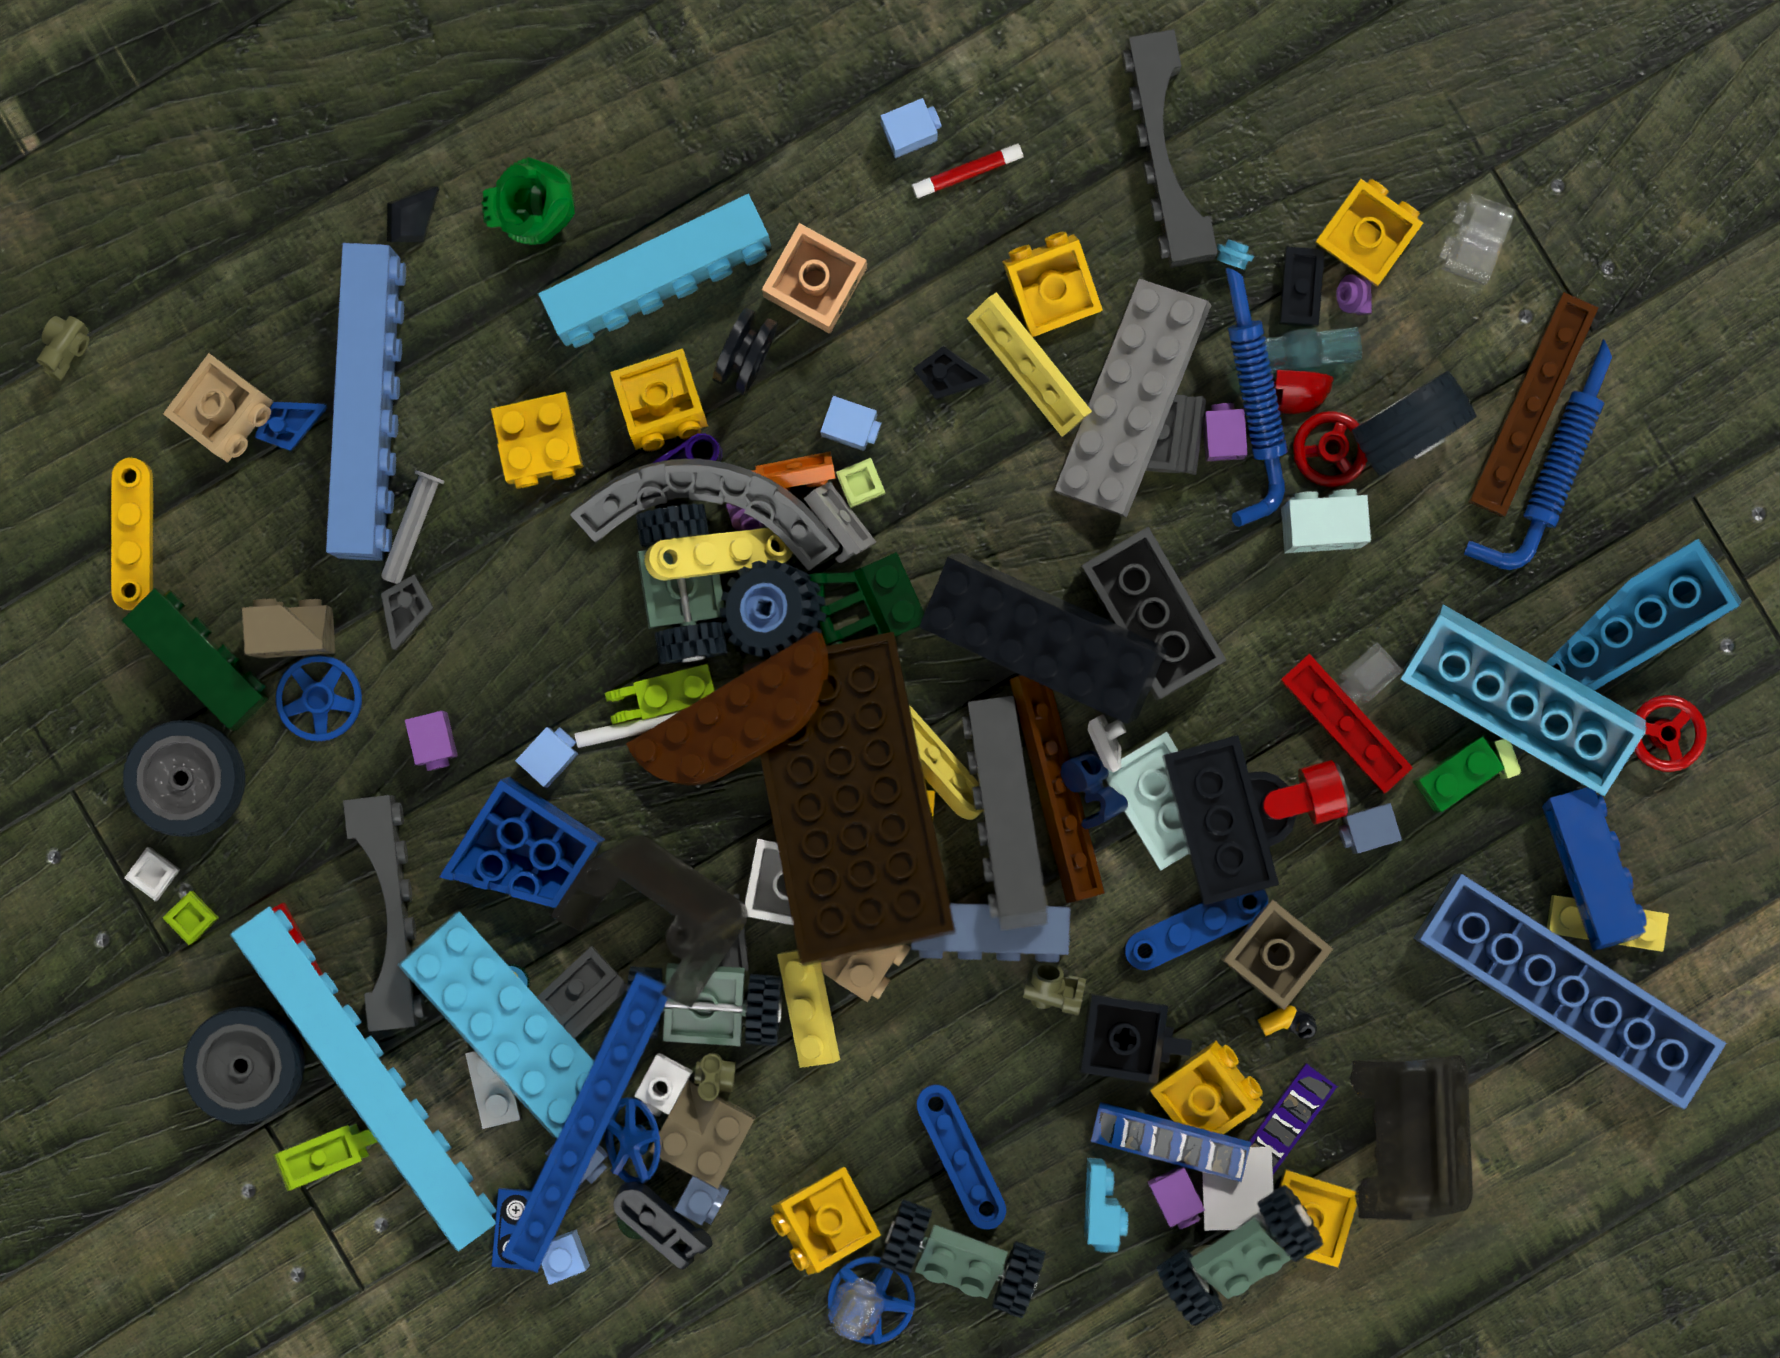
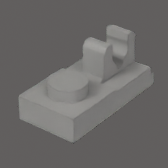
M830 482L814 489L804 498L814 515L827 529H830L831 534L842 545V553L835 558L837 562L842 563L854 554L857 555L876 543L872 535Z

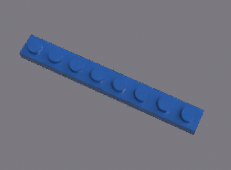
M637 972L501 1256L536 1273L538 1272L673 990L672 987Z

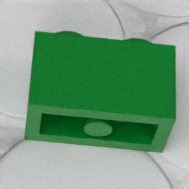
M1481 736L1474 738L1413 780V783L1434 813H1438L1456 803L1505 769V767L1485 738Z

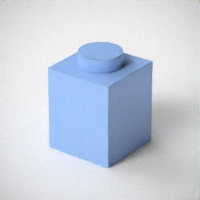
M923 98L880 115L882 128L895 158L936 142L938 137L936 129L942 127L934 106L927 108Z
M833 396L820 432L822 437L865 451L867 443L875 444L881 422L875 421L877 417L876 410Z
M546 727L515 761L543 787L548 788L578 755L572 748L576 741L560 727L555 732L551 728Z
M577 1229L553 1238L541 1263L549 1285L582 1273L590 1266Z

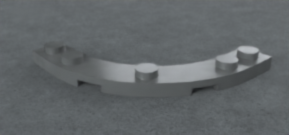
M673 459L632 469L600 487L576 505L570 513L571 517L596 542L620 523L646 508L666 503L669 499L689 497V500L707 501L717 504L726 502L745 509V514L760 521L773 531L808 570H811L836 552L840 545L814 513L788 490L769 478L749 469L714 460Z

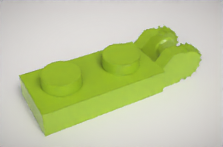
M704 664L634 682V686L612 690L604 694L606 701L612 702L620 701L633 695L637 696L640 709L620 711L610 716L612 725L683 710L714 692L715 688L709 665Z

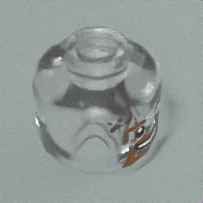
M857 1278L854 1283H843L837 1288L828 1311L829 1320L834 1325L833 1330L836 1333L851 1340H861L863 1336H869L876 1330L885 1303L883 1297L876 1292L877 1286L868 1280Z

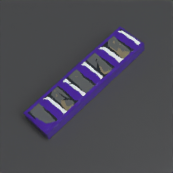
M1304 1063L1248 1140L1251 1142L1250 1147H1272L1273 1174L1338 1087L1307 1063Z

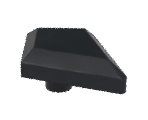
M431 186L387 203V242H424L439 187Z
M945 346L913 368L935 400L989 383V377Z

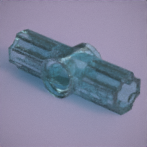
M1358 327L1317 332L1316 329L1295 330L1284 333L1281 337L1265 338L1266 341L1264 342L1267 345L1266 351H1268L1269 355L1267 358L1270 360L1271 372L1276 370L1308 372L1318 370L1324 365L1354 363L1362 360V344Z

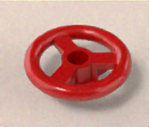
M1336 411L1321 412L1308 418L1298 429L1293 442V456L1300 472L1311 482L1324 487L1342 486L1357 478L1365 468L1367 458L1357 443L1358 453L1353 465L1349 463L1345 458L1349 452V441L1344 433L1346 428L1352 432V429L1360 424L1352 417ZM1324 423H1335L1333 430L1325 433L1317 445L1304 446L1307 436L1315 427ZM1334 442L1338 446V453L1335 455L1329 454L1325 448L1326 443ZM1321 457L1327 462L1334 463L1342 474L1335 476L1320 474L1309 465L1306 458Z
M1673 695L1657 696L1645 702L1635 714L1646 719L1651 712L1661 707L1680 709V712L1671 720L1659 719L1652 724L1646 722V732L1644 735H1648V740L1653 747L1660 750L1667 749L1670 761L1658 759L1650 754L1645 748L1642 739L1634 752L1644 764L1652 769L1662 772L1680 771L1692 765L1703 752L1707 739L1706 724L1700 711L1688 700ZM1691 719L1695 728V740L1689 752L1682 756L1678 744L1681 736L1680 729ZM1664 727H1668L1672 731V737L1669 741L1664 740L1661 736V731Z

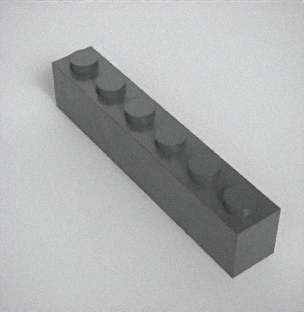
M1014 696L968 702L969 716L962 717L965 740L972 739L974 751L967 752L970 775L977 774L979 786L972 787L975 810L983 809L984 822H978L977 825L980 846L988 845L990 858H983L986 882H994L995 894L988 895L991 918L999 917L1001 931L1046 925L1047 908Z

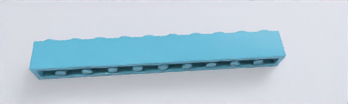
M269 906L230 934L231 938L455 1250L460 1251L496 1224L491 1216L496 1212V1209L484 1193L477 1197L469 1185L474 1180L472 1175L461 1161L456 1165L452 1162L446 1153L452 1149L439 1130L432 1134L424 1122L429 1116L418 1100L415 1098L409 1102L401 1090L407 1086L394 1067L388 1071L379 1060V1057L384 1053L373 1037L370 1035L364 1039L356 1026L361 1021L349 1004L342 1008L336 1000L334 994L339 991L326 972L321 976L311 965L316 958L305 942L301 941L299 944H296L291 937L289 931L294 927L281 909L274 913Z

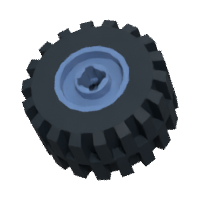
M767 560V563L756 561L752 563V569L744 566L738 570L741 576L739 579L731 577L727 583L731 586L729 593L723 592L721 600L726 601V607L720 608V616L727 618V622L722 624L725 632L732 634L729 640L734 645L740 646V650L769 659L814 631L822 633L823 630L817 627L819 621L825 622L826 614L820 612V607L826 606L825 599L817 595L821 589L817 583L810 581L811 576L807 573L774 560Z

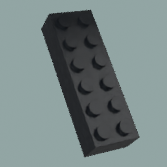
M962 553L947 557L919 626L930 633L1126 724L1139 717L1168 649Z

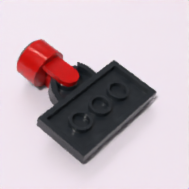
M1238 735L1162 755L1203 905L1279 885L1269 847L1283 841L1290 834L1298 814L1308 812L1312 823L1319 824L1347 816L1348 811H1350L1349 794L1339 765L1332 760L1300 768L1298 770L1299 784L1288 786L1277 775L1265 771L1248 772Z

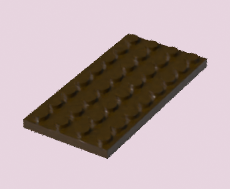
M894 632L826 646L828 653V678L823 682L817 700L820 704L815 713L797 733L760 755L800 964L803 967L956 934ZM766 660L743 665L744 673Z

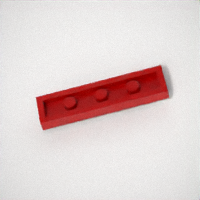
M1310 654L1305 656L1280 679L1283 685L1382 794L1388 792L1413 769L1409 762Z

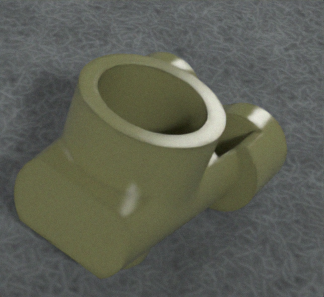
M54 316L46 324L42 333V342L48 346L44 347L36 361L44 367L43 372L51 378L61 381L70 368L69 364L73 357H79L86 351L89 345V337L87 336L89 331L83 322L72 316H69L67 320Z
M1040 962L1034 966L1033 972H1028L1023 998L1031 1000L1034 1006L1041 1009L1053 1006L1062 1009L1064 1013L1079 1016L1086 979L1069 975V978L1063 977V970L1058 965L1051 962Z
M709 1053L703 1057L701 1062H697L694 1085H699L698 1094L703 1100H714L720 1091L733 1093L736 1062L723 1061L716 1053Z

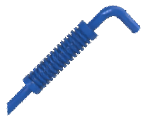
M1226 267L1237 323L1228 328L1230 341H1233L1231 343V347L1234 349L1232 351L1233 356H1236L1234 358V362L1237 364L1235 367L1239 371L1237 372V377L1240 378L1238 381L1241 386L1240 391L1243 393L1241 396L1242 400H1244L1243 406L1246 408L1244 410L1245 415H1248L1246 421L1249 423L1247 425L1250 430L1249 436L1252 437L1250 440L1253 445L1254 459L1265 461L1269 481L1268 493L1265 499L1232 514L1234 525L1240 527L1269 516L1282 503L1285 494V480L1279 457L1286 454L1288 450L1286 440L1284 439L1285 435L1282 432L1283 426L1281 425V417H1279L1280 411L1277 410L1279 405L1276 402L1277 396L1274 395L1276 390L1273 388L1275 385L1272 380L1273 375L1270 373L1272 370L1271 366H1269L1270 360L1267 358L1269 355L1268 351H1266L1267 345L1264 343L1266 340L1265 336H1262L1264 334L1262 321H1252L1243 276L1237 271Z
M1604 339L1583 391L1571 392L1568 400L1569 405L1566 406V412L1563 413V419L1560 420V426L1557 428L1559 434L1554 436L1556 441H1552L1551 446L1553 448H1549L1548 453L1550 455L1546 456V461L1548 462H1544L1543 468L1545 469H1541L1540 474L1542 476L1538 477L1537 481L1539 483L1535 484L1534 488L1536 490L1532 492L1531 495L1533 497L1529 499V503L1532 505H1527L1523 515L1531 521L1523 544L1514 553H1502L1469 541L1464 555L1496 566L1499 569L1513 570L1521 568L1529 563L1536 554L1545 527L1556 528L1560 518L1557 514H1561L1563 511L1560 507L1565 506V501L1563 500H1567L1568 495L1566 493L1570 492L1571 488L1569 486L1573 485L1574 481L1572 479L1576 478L1577 474L1575 472L1579 470L1578 465L1582 462V459L1579 457H1584L1585 452L1582 450H1587L1588 446L1585 443L1590 442V437L1588 436H1592L1593 430L1591 429H1595L1596 424L1594 422L1598 421L1599 417L1597 415L1601 414L1604 402L1598 399L1597 395L1612 360V355Z

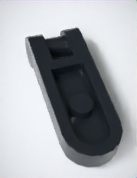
M633 1181L621 1185L617 1190L613 1205L615 1213L678 1268L686 1269L694 1262V1256L697 1253L703 1254L712 1247V1239L705 1230L695 1228L648 1186ZM682 1239L685 1244H677L676 1242Z

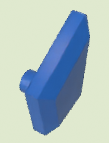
M273 402L270 406V418L264 425L258 427L255 438L292 452L326 411L327 406L316 403Z

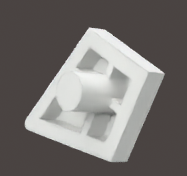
M1103 714L1089 721L1088 732L1104 767L1115 772L1121 769V746L1116 738L1126 733V728L1119 720L1108 724Z

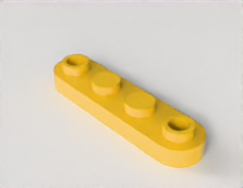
M125 458L115 465L111 477V594L114 602L119 607L132 611L153 590V474L145 462L136 458ZM129 470L136 472V479L132 483L125 481V474ZM129 584H134L136 594L131 598H127L124 592L125 588Z

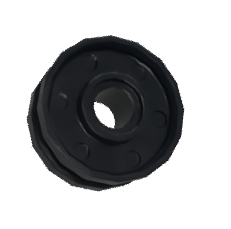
M745 308L734 324L720 354L712 378L714 382L723 385L733 371L738 373L735 391L744 396L751 388L765 361L778 326L777 321L768 318L758 332L753 330L755 311L749 308Z

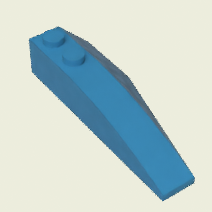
M1697 539L1631 578L1546 663L1590 689L1596 690L1740 606L1742 600L1722 568L1701 541Z

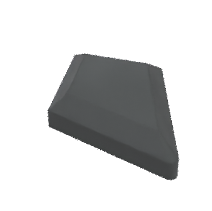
M412 575L381 593L391 648L394 650L401 646L434 609L416 575Z

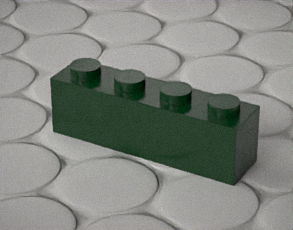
M154 588L122 621L229 730L237 731L269 700L262 692L266 685L253 672L249 671L245 674L236 665L239 658L225 644L218 647L209 638L213 632L201 619L196 616L191 620L182 611L186 604L173 591L169 589L165 593Z

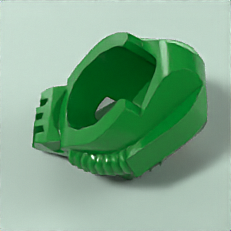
M531 157L518 160L513 165L511 164L500 175L496 182L497 187L488 188L483 191V201L481 202L483 222L490 228H502V231L507 232L509 238L521 244L545 245L567 226L575 214L571 175L558 166Z

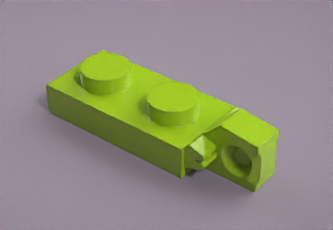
M353 1124L351 1126H343L273 1156L287 1191H290L361 1162L363 1158L369 1156L366 1147L378 1141L369 1129L360 1132L357 1124Z

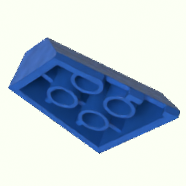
M509 776L499 781L439 877L558 908L583 875L605 839Z

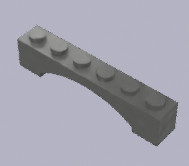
M1171 29L1129 37L1127 50H1122V60L1125 73L1132 72L1134 87H1129V96L1132 109H1139L1142 123L1136 125L1139 146H1146L1149 161L1143 162L1146 183L1153 184L1156 198L1150 199L1154 222H1161L1163 235L1158 236L1161 259L1168 258L1169 268L1214 260L1218 252L1211 216L1202 217L1186 198L1173 173L1165 145L1163 127L1165 94L1171 76L1179 75L1181 69L1175 30Z
M393 795L343 800L347 839H356L370 858L381 884L387 913V944L383 966L373 991L364 993L368 1032L414 1027L420 1025L419 1017H425L424 998L422 994H417L416 985L398 966L412 952L411 941L416 940L417 937L414 917L408 918L407 902H412V887L410 879H404L402 864L408 863V851L406 841H400L398 826L404 824L401 802L396 803L395 796Z

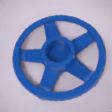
M314 655L298 660L284 672L277 686L276 707L280 719L292 733L306 740L327 741L342 735L354 724L362 708V692L356 675L345 663L333 657ZM313 662H325L333 665L320 682H315L301 666ZM342 672L348 676L352 683L354 701L334 693V688ZM292 675L303 690L301 698L283 706V689L288 678ZM329 710L351 712L349 718L341 727L327 733ZM306 711L311 712L315 734L306 733L298 729L291 723L288 717Z
M633 1097L622 1098L605 1130L606 1148L613 1166L611 1172L618 1175L625 1182L645 1183L654 1175L660 1159L661 1144L658 1126L650 1109L642 1101ZM626 1105L625 1127L615 1122L619 1111ZM636 1106L645 1113L652 1130H646L639 1124L636 1125ZM613 1134L620 1142L618 1155H616ZM654 1142L653 1162L649 1171H647L641 1155L647 1152L649 1143ZM629 1158H631L639 1178L631 1176L624 1170L623 1167Z
M876 1256L857 1258L843 1266L832 1280L828 1294L829 1312L837 1328L845 1336L856 1342L874 1345L889 1341L899 1335L911 1320L915 1307L914 1289L908 1276L896 1272L906 1286L908 1301L886 1294V1288L893 1274L892 1270L882 1267L874 1281L870 1284H866L851 1271L852 1268L861 1264H879L881 1257ZM843 1278L854 1292L855 1299L836 1311L835 1292L840 1280ZM870 1303H874L876 1305V1307H873V1310H876V1312H878L875 1315V1318L873 1316L874 1314L870 1311ZM878 1308H882V1312H905V1316L900 1324L882 1335L881 1315L876 1330L870 1337L854 1333L842 1322L863 1314L867 1320L869 1333H871V1328L877 1320L876 1317L881 1312V1310L878 1311Z

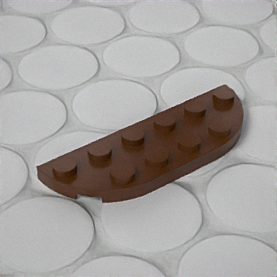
M814 631L626 743L630 753L646 771L660 779L681 785H700L727 775L788 739L810 720L820 704L817 700L823 682L828 678V653L822 634Z

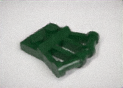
M897 552L853 572L808 574L811 576L810 581L817 583L821 589L817 595L824 597V599L825 584L856 583L859 589L856 593L820 607V612L826 614L825 622L819 621L817 628L823 630L821 634L826 646L843 643L842 639L873 625L877 628V635L894 632L895 637L919 627L925 614ZM859 602H865L870 616L835 630L829 616Z

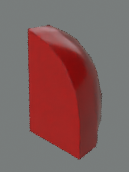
M1276 370L1273 374L1275 385L1273 388L1276 390L1274 395L1277 396L1276 402L1279 405L1277 410L1283 414H1298L1309 412L1320 406L1331 392L1333 376L1307 371Z

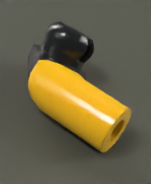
M1288 1005L1285 1010L1280 1008L1257 1019L1265 1036L1284 1028L1297 1034L1302 1039H1309L1317 1031L1314 1017L1310 1013L1292 1005Z

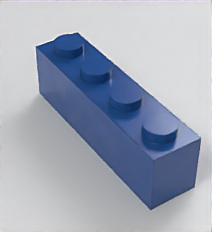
M1586 787L1549 798L1542 808L1593 952L1639 938L1645 933L1644 926L1647 925L1645 912L1642 906L1634 901L1631 892L1634 888L1633 879L1628 868H1623L1619 859L1620 843L1616 833L1608 828L1605 819L1608 812L1603 797L1600 794L1597 795L1596 791Z

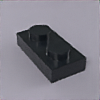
M1286 246L1280 325L1319 326L1325 249Z

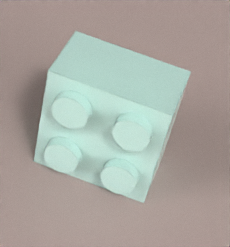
M1357 489L1333 491V494L1328 495V498H1318V492L1295 493V497H1291L1281 508L1284 553L1359 549L1371 542L1367 495L1357 496Z

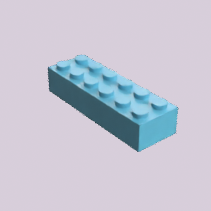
M748 193L538 294L564 345L573 344L574 348L591 342L595 339L593 333L606 327L608 331L623 327L629 323L628 317L642 311L643 315L660 309L664 306L662 301L675 294L677 298H683L697 291V284L711 278L712 282H716L733 273L731 268L745 262L749 266L767 257L766 251L772 249L765 226Z
M1444 604L1404 667L1401 676L1402 681L1603 796L1606 795L1646 732L1645 719Z
M456 912L406 956L398 966L548 1133L558 1139L594 1061L460 912Z

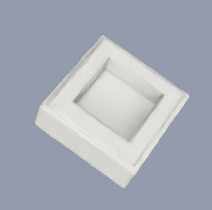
M147 847L124 879L154 901H158L180 869L155 850Z

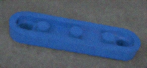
M1262 889L1203 905L1202 902L1131 935L1125 944V957L1137 969L1149 970L1249 924L1269 903L1267 893ZM1251 894L1256 899V905L1248 910L1243 906L1242 900L1246 895ZM1143 943L1151 946L1152 953L1148 958H1141L1138 955V947Z
M938 1084L925 1087L918 1095L917 1111L969 1219L975 1226L981 1229H993L999 1226L1006 1215L1005 1201L952 1092L945 1086ZM935 1096L943 1100V1107L938 1111L931 1110L928 1106L929 1100ZM985 1201L991 1202L994 1205V1211L990 1215L981 1214L979 1211L981 1203Z

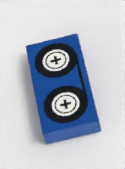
M498 1189L492 1267L530 1270L501 1255L532 1190Z

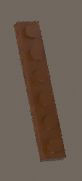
M1565 292L1560 295L1468 500L1469 503L1500 517L1506 516L1597 313L1598 307Z
M1023 675L1011 678L1009 680L1066 903L1104 894L1089 830L1081 826V822L1085 819L1080 795L1070 791L1061 778V766L1070 759L1053 689Z

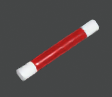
M1017 143L912 184L914 193L918 199L1023 158V153L1020 145Z

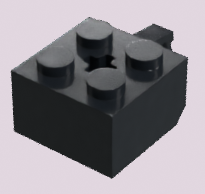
M1089 993L1078 1070L1081 1073L1158 1083L1160 1062L1169 1063L1170 1054L1190 1056L1192 1040L1173 1037L1174 1028L1166 1027L1168 1005ZM1122 1028H1127V1033L1134 1037L1133 1042H1126L1125 1048H1119V1043L1113 1040L1114 1034H1120Z

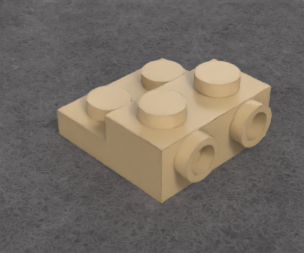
M208 353L163 415L212 453L229 462L232 457H239L244 453L248 445L246 438L255 426L260 427L268 421L271 415L270 406L274 401Z
M906 944L822 962L823 974L833 979L836 983L868 1002L871 996L877 999L880 998L890 982V979L884 975L892 963L897 966L901 965L911 947Z

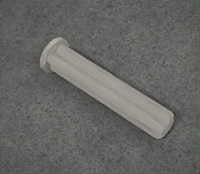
M418 470L414 474L419 475L381 574L384 580L394 584L402 581L438 483L444 484V480Z

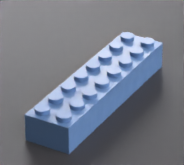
M343 243L326 544V552L338 559L385 561V552H390L392 547V530L386 529L387 514H392L394 509V492L388 491L389 476H394L396 471V454L390 453L391 437L396 438L398 433V416L392 415L393 399L398 400L400 395V378L394 377L395 362H400L402 357V340L396 339L397 324H402L404 319V302L398 301L399 286L405 285L406 265L405 263H400V257L389 245Z
M1463 874L1453 875L1413 938L1676 1107L1682 1109L1687 1107L1726 1045L1721 1039Z

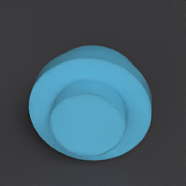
M1227 239L1226 245H1217L1219 253L1216 260L1234 267L1246 269L1248 261L1252 262L1254 256L1247 253L1249 246Z

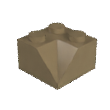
M276 599L253 600V607H242L245 654L259 659L335 654L333 608L322 605V599L299 600V607L291 608L285 607L283 602H277Z
M1271 900L1243 929L1220 960L1279 1008L1285 1010L1332 952L1333 948L1274 900Z
M688 1080L659 1132L661 1144L660 1158L718 1189L756 1116L720 1096L711 1101L703 1100L698 1094L699 1085H694V1082ZM654 1143L649 1151L654 1154Z

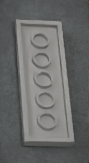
M1142 279L1138 280L1088 407L1092 412L1081 422L1054 491L1063 496L1127 518L1211 308L1209 301Z

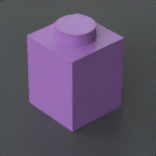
M1233 403L1211 405L1212 411H1206L1203 420L1206 462L1244 459L1248 455L1244 409H1235Z
M439 711L405 720L415 765H426L427 771L450 766L448 759L458 757L447 712Z
M1178 1166L1147 1181L1170 1227L1178 1225L1179 1229H1183L1200 1220L1198 1214L1205 1211L1183 1166Z

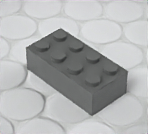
M1149 527L1089 560L1079 568L1110 622L1168 648L1150 689L1156 701L1227 661Z

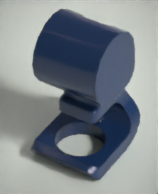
M1087 750L1067 760L1061 766L1062 781L1070 791L1074 793L1084 792L1086 803L1092 801H1100L1101 803L1100 811L1081 822V826L1084 829L1100 825L1121 814L1128 807V801L1125 796L1110 786H1103V780L1108 777L1109 772L1104 767L1099 754L1092 750Z

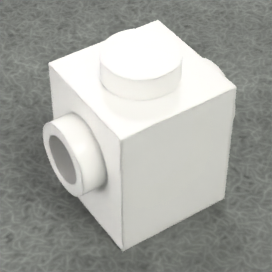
M658 1053L638 1088L635 1097L642 1100L652 1114L660 1117L663 1111L669 1115L693 1071ZM657 1081H663L667 1084V1093L658 1091Z

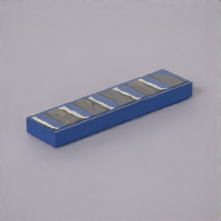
M1103 1102L1098 1107L1091 1142L1239 1182H1242L1251 1142Z

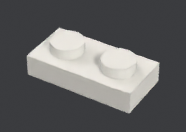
M475 1051L466 1053L482 1129L521 1120L517 1097Z

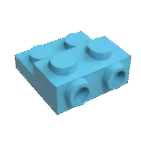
M1087 1158L1084 1237L1088 1244H1092L1095 1247V1251L1118 1252L1120 1236H1127L1128 1212H1125V1208H1121L1117 1198H1106V1195L1113 1196L1114 1174L1111 1172V1169L1107 1168L1103 1159Z

